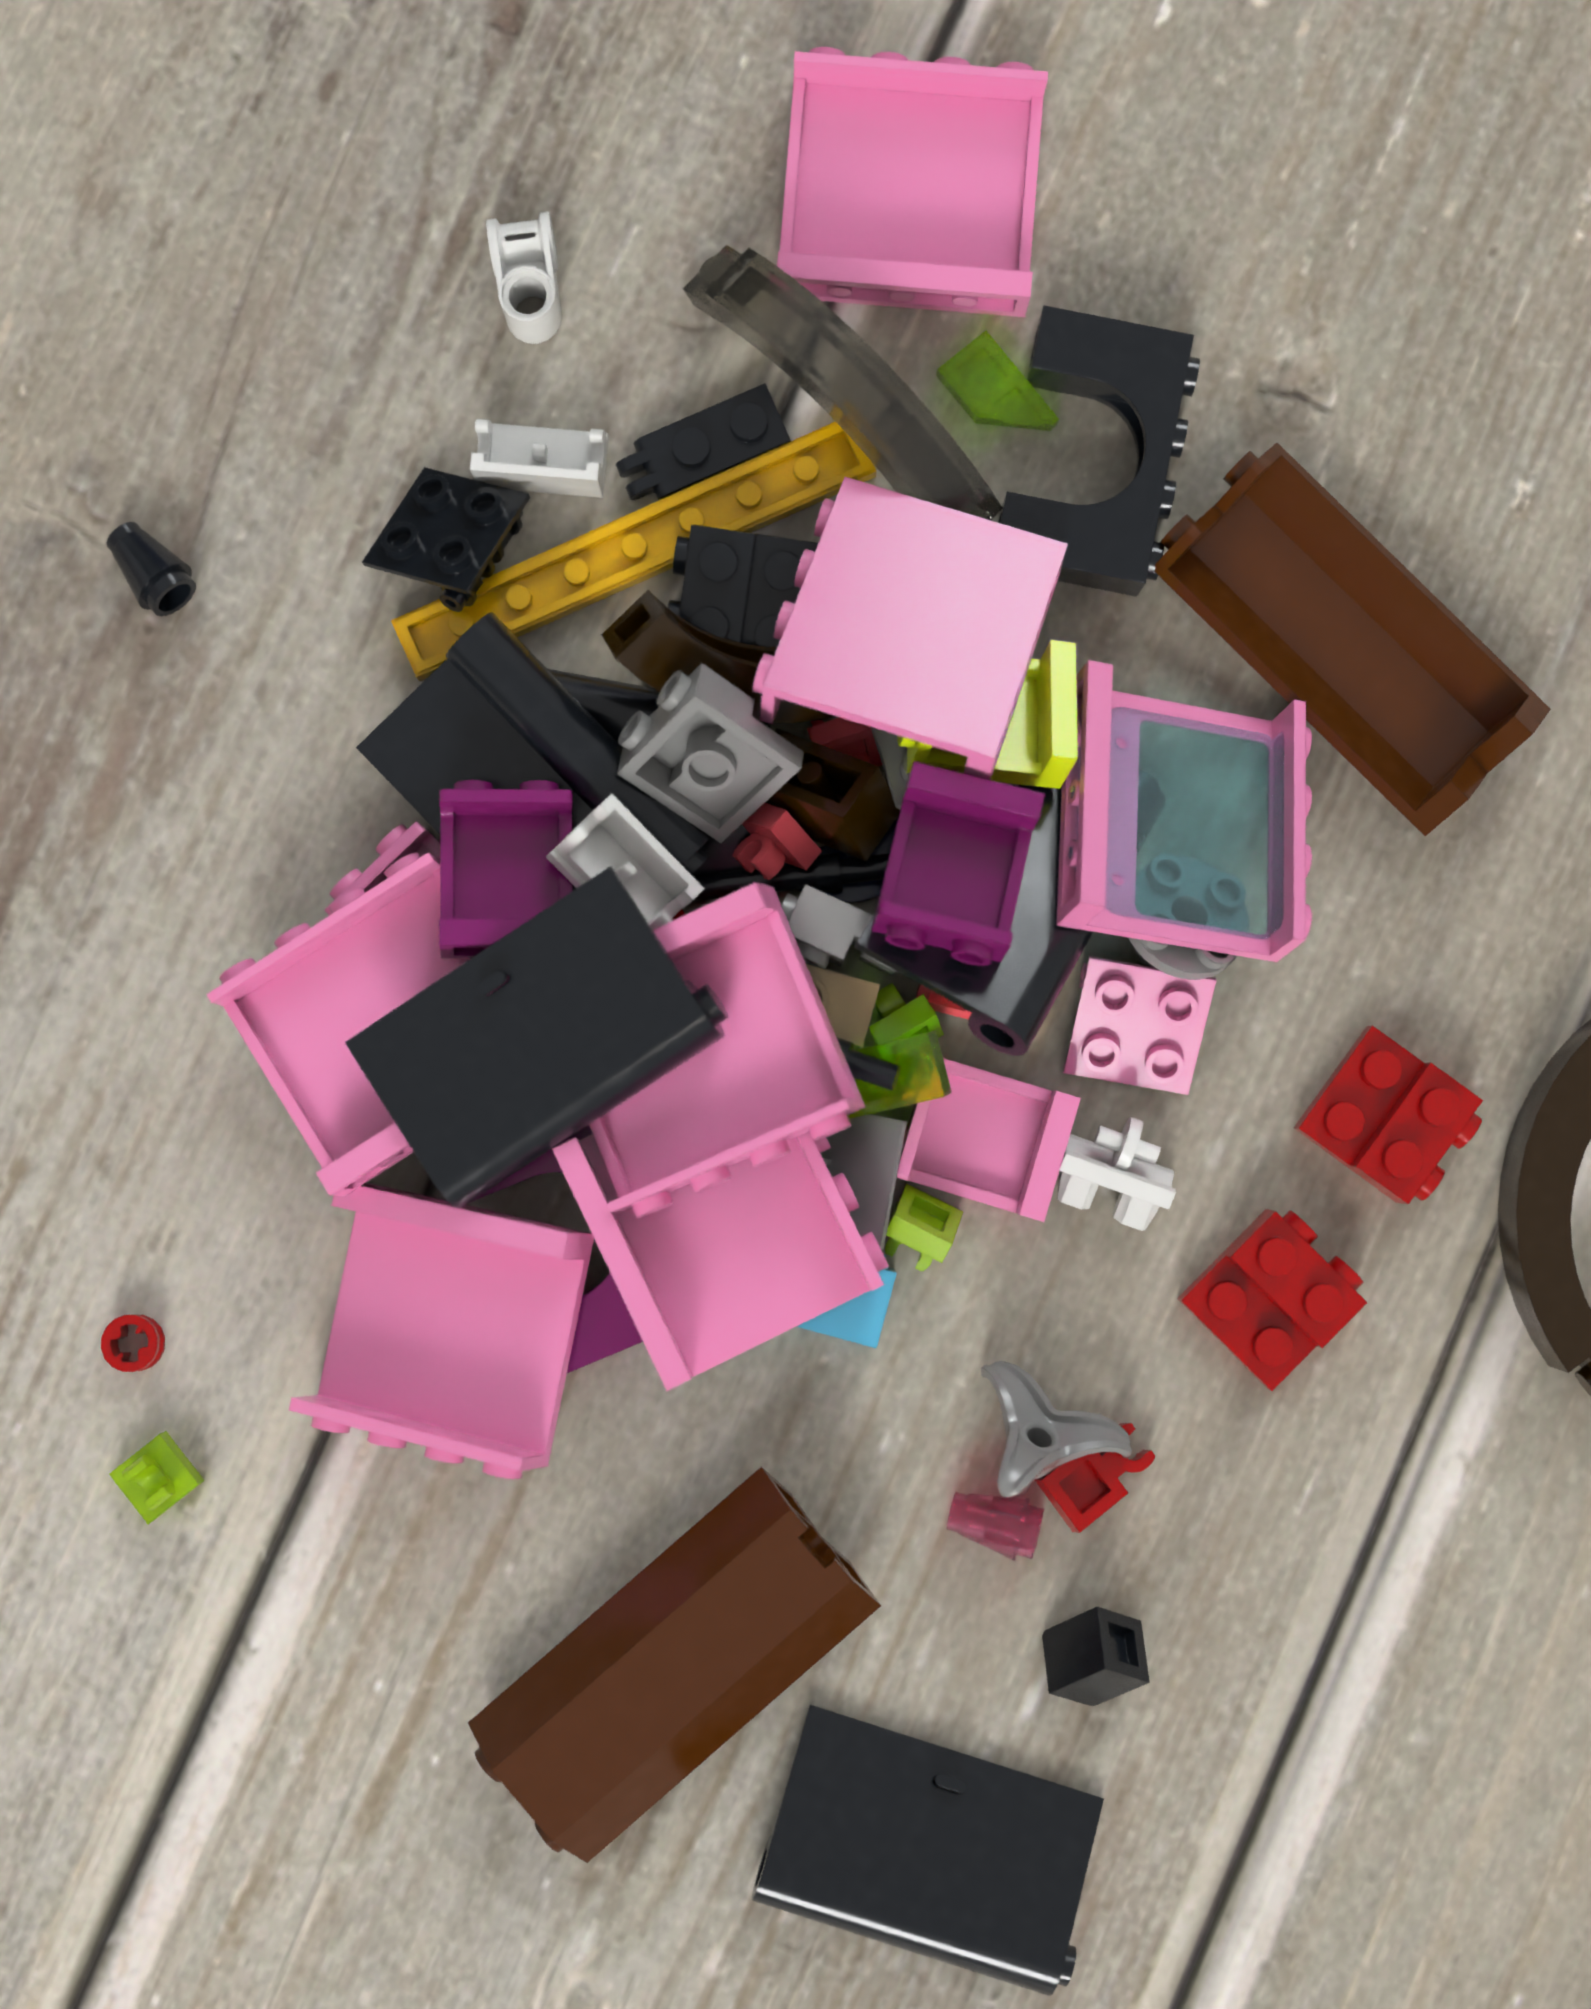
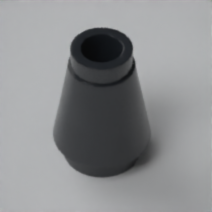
M136 522L124 523L109 535L106 545L112 552L135 598L143 609L152 610L157 616H167L178 611L189 602L196 590V584L191 578L192 569L189 565L145 530H142Z

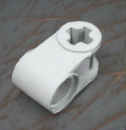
M540 212L537 220L500 224L496 218L487 219L488 244L493 271L497 281L498 298L510 332L517 339L525 343L538 344L549 340L557 333L561 325L562 316L556 275L558 259L550 212ZM539 297L545 300L543 307L537 312L522 314L515 310L518 304L525 298Z

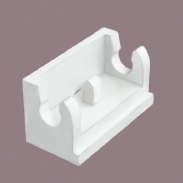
M476 419L475 431L478 434L477 453L471 452L470 471L475 480L517 491L603 498L609 438L605 430L591 429L589 432L494 424L491 420Z
M610 794L546 856L576 889L608 867H613L653 930L673 921L672 918L704 890L697 880L613 794Z

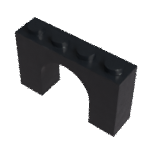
M1043 306L1036 329L1025 386L1089 398L1110 407L1127 424L1134 438L1137 452V466L1132 482L1119 494L1103 502L1076 505L1006 492L998 523L1068 544L1058 581L1136 597L1146 584V579L1156 581L1158 575L1154 572L1155 564L1162 558L1164 552V545L1154 541L1158 518H1169L1176 490V481L1166 479L1170 456L1180 458L1188 428V420L1178 418L1182 395L1192 397L1200 366V358L1190 357L1194 338L1193 334Z

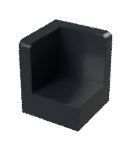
M1097 1606L1043 1632L1042 1640L1049 1694L1089 1706H1096L1150 1683L1140 1620Z

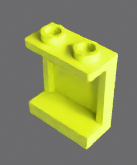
M1050 640L1041 659H1031L991 781L1060 789L1078 759L1076 643ZM897 735L898 746L907 747V773H910L913 762H918L964 774L967 756Z

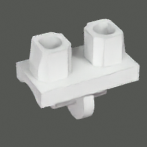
M1129 1117L1121 1133L1100 1125L1094 1142L1070 1134L1060 1167L1058 1200L1061 1203L1081 1210L1089 1209L1099 1185L1120 1192L1113 1209V1218L1123 1225L1145 1231L1159 1207L1169 1210L1176 1194V1189L1172 1188L1174 1170L1155 1164L1161 1147L1140 1140L1143 1121Z

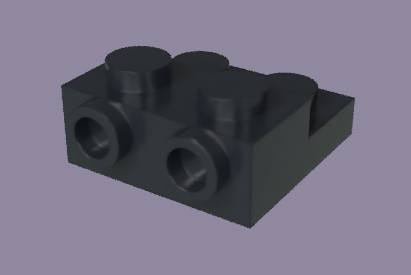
M691 525L690 537H677L673 560V574L684 576L681 601L669 600L668 608L692 625L715 636L738 643L778 647L780 640L774 639V630L779 612L785 600L792 603L796 602L801 588L795 587L794 581L801 556L805 549L815 551L818 542Z

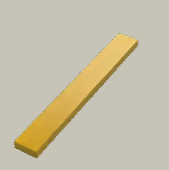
M849 415L493 574L491 577L482 579L483 583L476 593L477 599L475 603L469 607L464 606L461 612L448 609L438 599L391 620L416 678L422 681L428 678L447 659L446 654L454 643L489 612H493L518 638L672 569L677 537H690L691 525L752 533L815 505L825 498L828 499L837 495L844 476L866 482L875 478L877 471L852 416Z

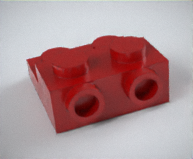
M1371 1025L1366 1026L1296 1123L1294 1129L1394 1202L1409 1205L1414 1196L1421 1201L1427 1199L1440 1184L1445 1170L1437 1164L1450 1146L1453 1145L1457 1149H1461L1475 1135L1482 1123V1118L1476 1115L1475 1111L1483 1100L1433 1063H1424Z
M1265 1209L1177 1298L1270 1391H1273L1316 1346L1323 1349L1368 1303L1356 1291L1364 1283L1359 1275L1337 1256H1334L1327 1263L1310 1246L1318 1238L1317 1234L1291 1210L1281 1217L1276 1211Z

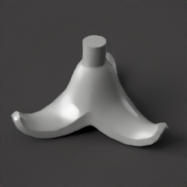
M999 1361L981 1367V1375L988 1378L996 1390L1005 1426L1006 1448L997 1479L998 1489L1003 1497L1025 1495L1033 1480L1047 1475L1051 1470L1066 1462L1085 1455L1099 1452H1116L1124 1458L1132 1455L1130 1438L1127 1432L1114 1420L1101 1414L1056 1410L1033 1377L1015 1364Z

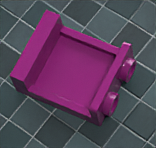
M913 762L905 785L871 931L886 934L885 940L888 943L905 949L920 950L925 948V944L951 950V957L966 964L986 966L991 963V960L1001 963L1011 947L1013 938L1011 927L1032 832L1040 818L1045 794Z
M463 780L454 783L453 789L439 790L441 958H472L573 891L572 883L546 858L572 831L573 795L572 790H559L557 783L545 780L523 782L519 785V789H493V784L487 781Z

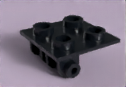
M424 467L362 563L366 567L439 586L443 591L439 597L441 603L452 611L461 612L464 606L469 607L475 603L477 599L476 593L483 583L481 577L488 578L492 576L495 571L494 563H499L502 560L506 545L513 535L520 532L523 526L520 518L523 515L522 510L530 499L529 493Z

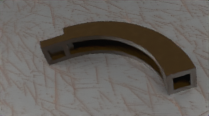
M649 590L601 634L614 658L637 678L659 692L675 672L681 671L689 677L703 663L755 700L752 716L760 721L762 694L753 692L754 679L763 654L766 653L774 656L778 647L738 643L715 636L675 614ZM782 699L773 723L817 721L837 716Z
M1590 1019L1574 1032L1552 1056L1532 1085L1517 1115L1507 1143L1500 1176L1498 1225L1499 1243L1506 1279L1516 1309L1531 1340L1548 1366L1567 1373L1580 1366L1581 1368L1575 1372V1376L1585 1391L1591 1396V1309L1586 1301L1577 1275L1571 1235L1572 1199L1577 1173L1586 1147L1591 1140Z

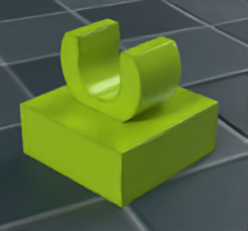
M893 983L878 991L875 1008L882 1019L868 1028L877 1048L887 1062L897 1064L944 1035L937 1014L924 994L906 1004Z
M906 1184L896 1202L888 1223L886 1234L888 1240L885 1246V1254L893 1257L898 1246L904 1244L920 1252L915 1269L921 1272L926 1270L931 1265L933 1259L942 1263L953 1244L963 1211Z
M167 1431L157 1435L109 1473L147 1524L155 1521L205 1481Z

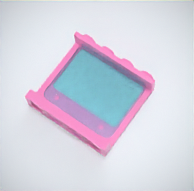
M1088 660L1076 675L1078 759L1064 781L1061 792L1056 926L1278 962L1306 941L1312 922V911L1310 906L1306 904V877L1312 862L1311 847L1309 844H1306V818L1312 803V791L1310 786L1306 785V759L1312 744L1311 730L1309 727H1306V702L1294 699L1271 721L1112 690L1113 664Z

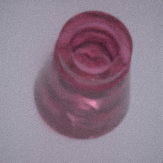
M955 1492L946 1530L958 1532L959 1535L1013 1561H1016L1017 1555L1033 1560L1045 1509L1030 1505L1031 1498L970 1493L967 1495Z

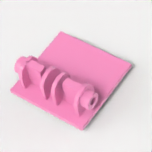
M1089 956L1088 963H1083L1079 988H1082L1064 1073L1188 1095L1217 981L1216 978L1209 977L1199 980L1181 979L1168 975L1155 967Z

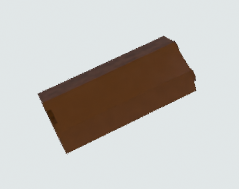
M1278 443L1274 444L1259 458L1249 451L1223 478L1231 488L1196 522L1186 514L1160 541L1168 551L1155 564L1154 572L1289 704L1294 699L1305 701L1306 720L1424 836H1427L1470 799L1480 783L1494 767L1534 734L1551 709Z
M760 1467L468 1722L479 1745V1748L475 1751V1757L485 1773L494 1781H501L535 1821V1827L539 1835L553 1851L560 1853L565 1849L588 1863L880 1608L881 1605L852 1563L819 1534L794 1496L765 1469Z

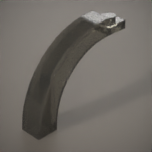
M726 245L717 255L709 258L701 266L699 273L682 288L695 307L752 344L805 390L858 445L896 492L987 520H992L1003 509L973 463L910 387L840 317L771 261L751 248H748L741 254Z

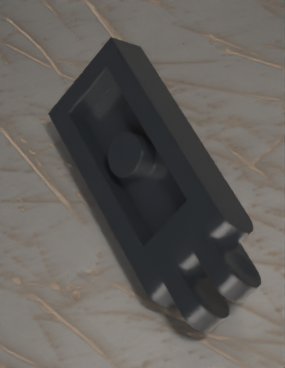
M766 383L640 437L633 443L637 453L618 461L616 468L622 478L629 477L643 470L646 471V476L626 486L631 500H637L655 492L659 501L791 442Z

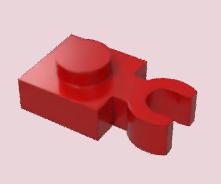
M1132 1423L1119 1424L1128 1435L1135 1431ZM1142 1450L1132 1459L1124 1458L1116 1452L1089 1454L1066 1462L1051 1470L1047 1475L1035 1479V1481L1071 1531L1080 1533L1128 1494V1491L1119 1481L1118 1477L1124 1472L1136 1473L1147 1469L1154 1461L1155 1454L1152 1450Z

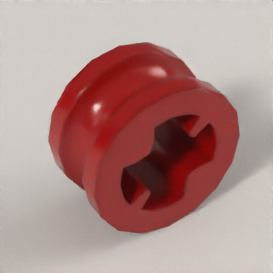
M132 1314L115 1318L106 1326L101 1337V1351L104 1359L111 1367L122 1372L143 1371L153 1367L161 1359L165 1350V1335L161 1326L154 1319L145 1315ZM132 1324L138 1326L135 1331L136 1334H146L148 1338V1346L138 1350L137 1361L129 1360L132 1353L121 1352L118 1346L120 1339L128 1337V1326Z

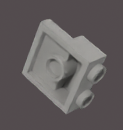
M702 663L689 677L681 671H677L668 679L657 698L659 707L650 716L642 711H637L628 720L618 739V743L623 746L617 775L722 843L801 769L804 752L752 716L755 700Z
M806 884L799 898L787 894L781 905L805 963L823 969L827 968L829 962L840 967L842 966L851 944L856 946L857 941L873 916ZM861 952L860 961L890 975H894V972H896V970Z

